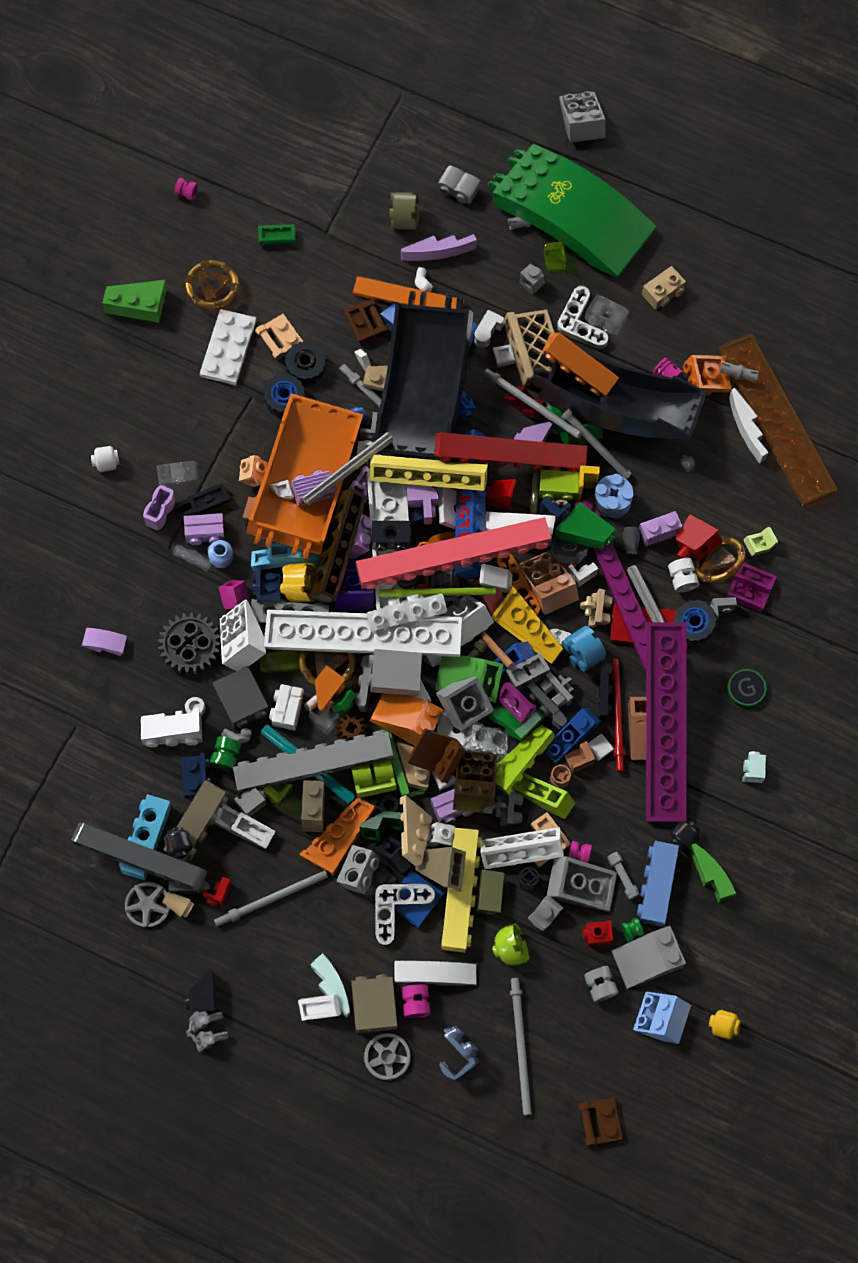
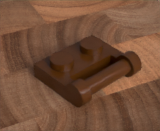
M373 299L344 310V315L359 344L377 336H384L389 332L387 325H384L376 309V303ZM365 310H369L378 328L373 329Z
M615 1098L578 1104L586 1134V1146L622 1140ZM595 1108L600 1137H594L589 1109Z

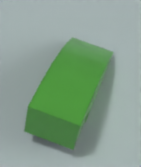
M696 843L692 844L690 853L703 886L712 885L718 903L733 898L736 892L724 870L704 849Z

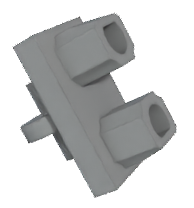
M551 672L547 673L545 680L539 685L541 691L547 695L553 690L556 696L551 701L558 708L564 705L569 706L572 703L573 697L570 692L574 689L570 683L573 679L571 677L564 679L562 675H559L556 679Z

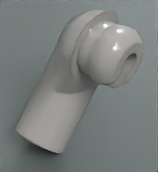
M247 728L242 729L239 734L224 729L221 736L245 743L251 739L252 733Z

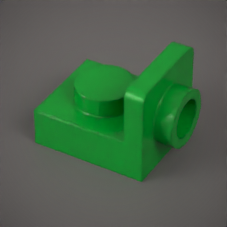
M352 690L343 691L340 695L337 694L333 699L334 703L331 709L339 717L345 718L354 705L353 699L356 694Z

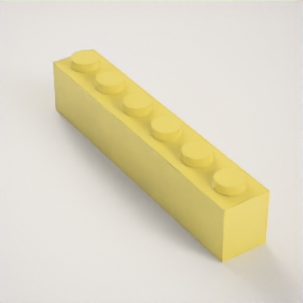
M374 455L370 462V481L484 491L487 484L488 465Z
M454 829L453 847L465 851L466 858L462 891L458 892L448 888L441 950L465 953L466 947H470L471 935L467 934L468 927L473 925V915H470V907L475 906L476 895H472V887H477L478 876L474 875V869L479 868L480 856H476L477 848L481 849L482 837L478 836L479 830Z

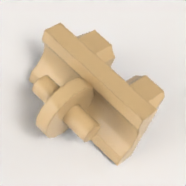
M599 589L592 596H587L586 601L580 603V608L585 610V616H589L588 627L606 626L610 623V614L604 613L603 608L608 609L611 607L612 597L606 595L603 589Z

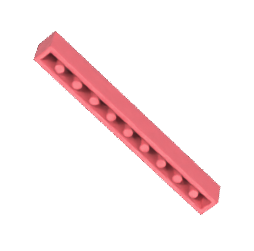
M546 517L359 560L356 561V569L361 588L370 590L377 588L380 584H395L400 579L408 581L415 579L419 575H433L436 571L440 570L447 572L457 566L468 567L478 561L485 563L495 557L506 558L516 552L523 554L533 548L538 550L544 549L550 545L551 535Z

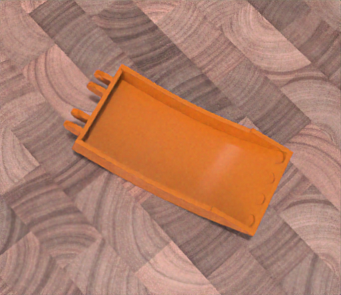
M290 394L248 521L246 534L256 536L254 544L258 545L261 538L267 539L265 543L267 548H270L272 541L293 547L291 555L294 556L298 553V549L304 550L303 558L305 559L308 558L309 552L321 555L344 479L334 486L336 492L333 498L298 507L295 497L293 500H283L275 496L270 490V485L288 480L291 487L292 480L299 475L307 477L318 470H323V472L329 471L330 475H332L350 461L363 414Z

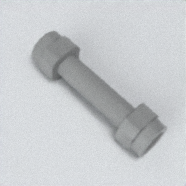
M618 852L612 853L607 858L611 867H615L626 890L624 892L629 900L640 895L638 888L631 883L621 863V856Z

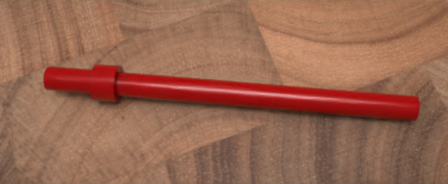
M614 658L612 659L615 748L613 751L616 758V772H624V757L626 755L625 748L623 747L619 659Z

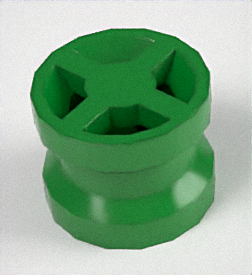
M633 918L629 923L624 922L621 924L623 934L629 943L636 937L641 938L644 936L642 926L637 918Z

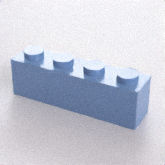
M655 841L653 847L649 846L647 858H651L650 865H646L644 877H647L646 885L642 884L640 896L644 898L643 903L638 905L637 916H640V923L663 927L665 924L678 845Z

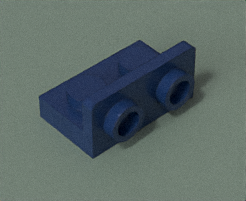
M546 497L541 502L539 515L555 516L553 528L555 530L570 513L571 504L568 502L560 509L554 500Z
M257 565V571L253 572L252 584L253 595H257V603L280 602L281 575L274 573L261 574V565Z
M200 753V756L181 757L184 798L195 797L205 780L211 782L210 777H207L206 770H210L209 758H206L204 753Z

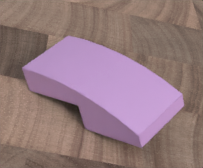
M86 628L82 647L97 652L104 650L121 656L127 636L107 630Z

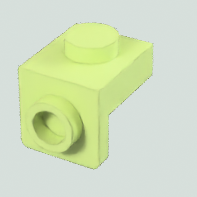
M767 527L761 533L749 535L743 539L751 556L769 552L778 544V540L771 527Z

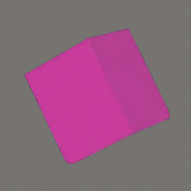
M230 580L219 587L224 609H233L245 599L250 603L245 581Z

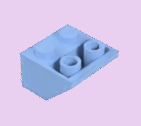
M646 992L633 1030L661 1041L679 1044L691 1005L677 996Z

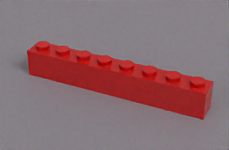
M436 433L434 456L440 457L441 461H451L452 458H458V462L470 463V460H477V464L488 465V461H492L497 466H507V463H514L513 467L518 468L532 465V469H543V466L550 467V470L561 471V468H568L569 472H579L580 466H586L587 446Z

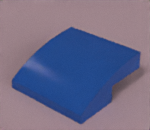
M411 870L400 884H428L434 890V899L427 904H394V911L419 928L444 893ZM417 888L413 889L414 899H417L416 895H422L426 899L427 895L431 894L427 889H424L422 893H417ZM402 889L399 896L405 900L410 897L411 892L408 889ZM395 890L394 893L392 894V895L394 896V899H393V900H397L396 894H395V893H396V890Z

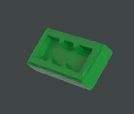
M295 224L258 226L259 245L296 244Z

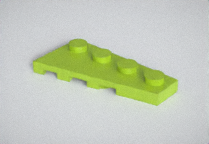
M540 725L510 753L505 755L497 763L495 786L507 795H510L513 791L511 787L515 782L519 783L521 781L523 772L527 768H531L535 763L534 758L537 755H541L555 738L554 733Z

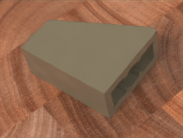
M454 847L427 849L424 852L422 864L416 866V871L446 888L461 892L466 852Z

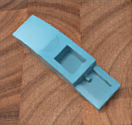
M272 543L268 549L252 551L251 567L253 571L257 570V565H261V570L298 563H314L317 567L321 555L309 552L308 558L305 559L303 558L304 550L298 549V553L294 556L291 555L293 547Z

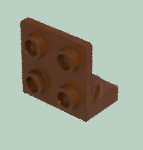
M425 728L407 762L410 765L434 772L441 782L448 784L466 749L457 739Z

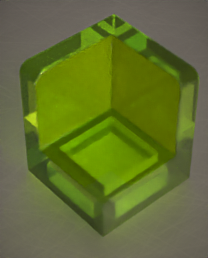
M563 241L544 245V258L548 272L565 270L566 268Z
M291 783L274 786L267 784L263 792L272 803L279 807L294 791V785Z

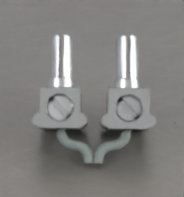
M196 1011L190 1017L189 1030L186 1033L188 1037H192L193 1041L196 1042L199 1052L210 1048L215 1041L228 1038L227 1032L212 1034L211 1031L205 1033L201 1031L196 1037L190 1033L191 1031L197 1032L199 1029L205 1028L211 1021L222 1019V1012L208 1015L206 1011L201 1013Z

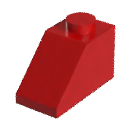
M516 480L493 481L492 487H488L486 491L487 505L509 511L515 493Z

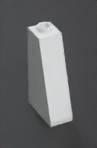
M486 512L485 531L546 517L552 539L555 516Z

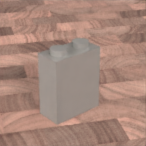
M375 649L373 655L369 656V667H372V674H368L367 685L371 686V692L418 696L420 691L422 653Z

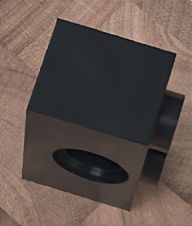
M372 521V549L381 552L387 551V549H395L396 551L410 549L411 521ZM391 534L396 535L394 539L387 538Z

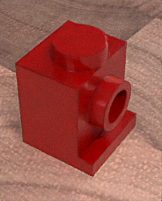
M611 920L586 923L585 928L582 929L583 941L587 940V946L612 944ZM599 929L601 935H596L594 930Z

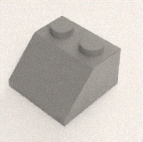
M478 677L454 682L436 693L452 726L461 731L494 711Z

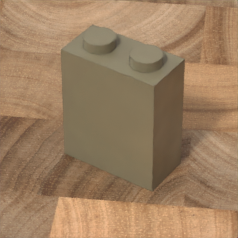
M303 780L301 819L303 832H323L324 781Z
M386 974L377 975L376 979H368L366 976L355 978V981H352L356 1033L397 1029L393 978L388 977Z

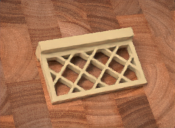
M547 310L522 314L509 312L504 318V327L513 349L523 387L531 385L530 378L534 375L533 369L535 366L548 372L550 371L549 366L546 367L538 362L541 354L544 352L533 346L536 340L544 345L547 341L539 337L542 331L549 335L554 333ZM543 316L545 323L541 325L534 321V319ZM524 319L529 324L524 328L519 325L518 320ZM531 324L540 329L537 335L528 330ZM525 334L534 338L532 344L524 341L523 336ZM530 350L540 355L537 360L529 357L528 353Z

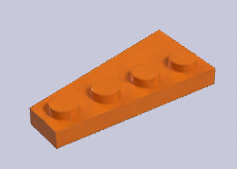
M356 798L340 814V817L326 828L327 830L316 837L311 842L312 844L299 854L300 857L334 875L360 835V824L370 819L376 809L375 806L361 798Z

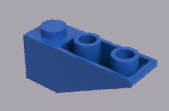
M582 708L556 734L544 752L556 764L565 754L569 753L584 740L602 721L590 708Z

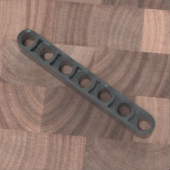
M81 822L78 823L70 841L79 847L194 891H200L207 871L200 867Z

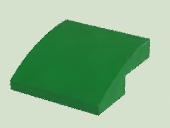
M500 703L493 712L489 713V719L505 727L506 734L521 741L544 720V715L537 709L534 714L530 715L526 723H520Z

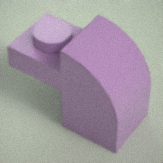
M406 484L408 508L423 507L424 525L432 524V517H436L435 506H438L437 492L432 486Z

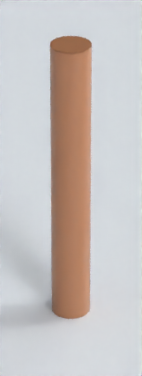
M485 631L481 632L479 637L509 670H512L515 664Z

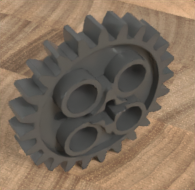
M193 612L190 613L189 617H186L185 613H183L182 619H179L176 615V621L168 620L170 626H163L165 632L159 633L160 637L163 638L158 640V644L162 645L158 647L159 652H163L160 655L161 659H166V666L171 664V670L178 667L179 674H181L183 669L186 670L187 675H189L190 670L197 674L198 668L204 672L205 665L211 667L210 660L217 661L214 655H220V651L216 649L221 648V643L217 642L221 640V636L216 635L219 632L218 628H213L214 622L208 624V617L201 620V614L194 618ZM189 628L196 629L195 632L191 634L186 632V630ZM174 640L181 641L177 646L171 645ZM202 641L208 642L206 647L198 646ZM186 654L194 655L192 659H184Z

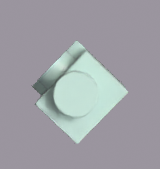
M760 752L748 753V758L744 760L743 771L747 773L744 774L742 782L763 783L765 779L766 755H760Z

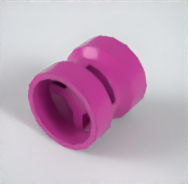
M179 178L175 185L174 194L194 200L198 183H189L185 179Z
M572 840L568 857L588 863L592 845H581L579 842Z

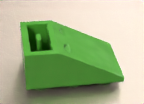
M460 655V657L441 656L434 690L440 691L454 682L478 677L490 703H495L504 664Z

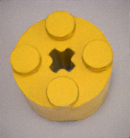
M298 563L283 566V583L280 585V591L282 595L286 596L288 601L293 603L315 601L308 596L317 570L314 563Z

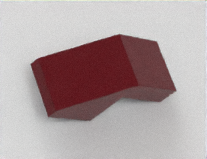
M514 385V387L525 393L527 396H529L545 408L548 406L543 401L533 398L526 389V387ZM510 392L503 397L505 402L526 417L537 418L541 414Z

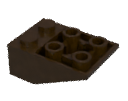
M474 751L464 752L456 767L453 810L493 814L498 754Z

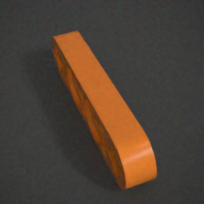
M510 554L509 557L505 558L506 560L509 559L508 570L519 576L517 581H512L511 589L512 587H515L517 591L525 589L528 595L523 598L526 602L529 600L531 608L535 607L534 612L538 616L540 605L513 555ZM497 557V567L507 569L504 562L501 563L502 558Z

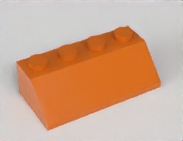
M560 332L550 334L543 348V352L546 354L545 357L552 363H555V361L561 365L560 369L565 373L570 374L571 372L575 375V380L581 385H588L594 395L598 397L599 395L606 396L619 377Z

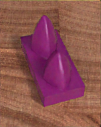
M510 682L505 683L497 695V699L520 723H526L530 715L534 714L537 710V706L530 703Z

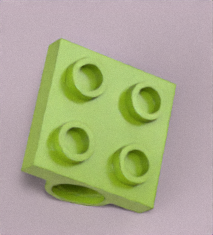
M390 759L351 767L358 798L397 790Z

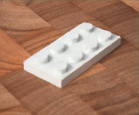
M220 309L200 371V377L232 385L237 384L256 323V317Z

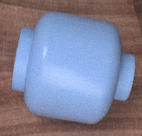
M218 540L209 546L208 556L213 566L225 568L231 564L234 556L232 547L228 542Z

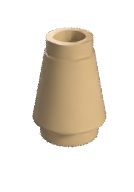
M170 892L166 894L162 902L180 917H187L194 905L190 899L171 894Z

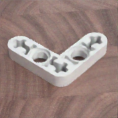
M578 286L573 291L559 318L558 330L560 333L593 348L603 349L608 342L607 333L579 321L588 303L590 292L588 288ZM581 293H584V296H582V298L580 299V303H579V302L577 301V300H578V295H580ZM576 307L579 312L572 314L569 312V308ZM569 318V326L564 328L563 324H566L567 319ZM585 329L588 334L581 336L578 334V330ZM599 337H602V341H600V343L597 342V339H599Z
M390 884L381 885L377 888L375 893V935L379 943L387 945L394 939V904L430 903L435 896L434 890L430 885ZM417 888V893H422L424 889H427L431 894L427 895L426 899L422 895H416L417 899H414L413 889ZM385 889L388 893H394L393 889H396L397 900H393V895L387 896L383 900V897L379 896V894L383 893ZM402 889L410 890L411 895L408 899L400 898L399 894ZM384 909L389 910L391 913L387 920H382L379 917V913ZM379 923L386 925V930L390 934L386 940L379 936L383 933V925L379 926Z

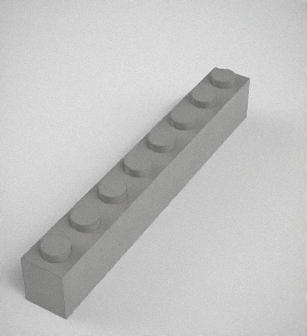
M380 730L373 732V735L368 737L358 735L353 737L354 740L346 741V739L336 740L333 745L327 746L326 743L318 744L315 746V749L307 750V748H300L295 750L296 753L293 754L283 752L276 754V757L271 759L269 757H261L257 759V762L253 763L249 761L239 762L238 766L233 767L237 790L243 793L249 789L265 788L345 770L353 766L393 759L395 756L390 734Z

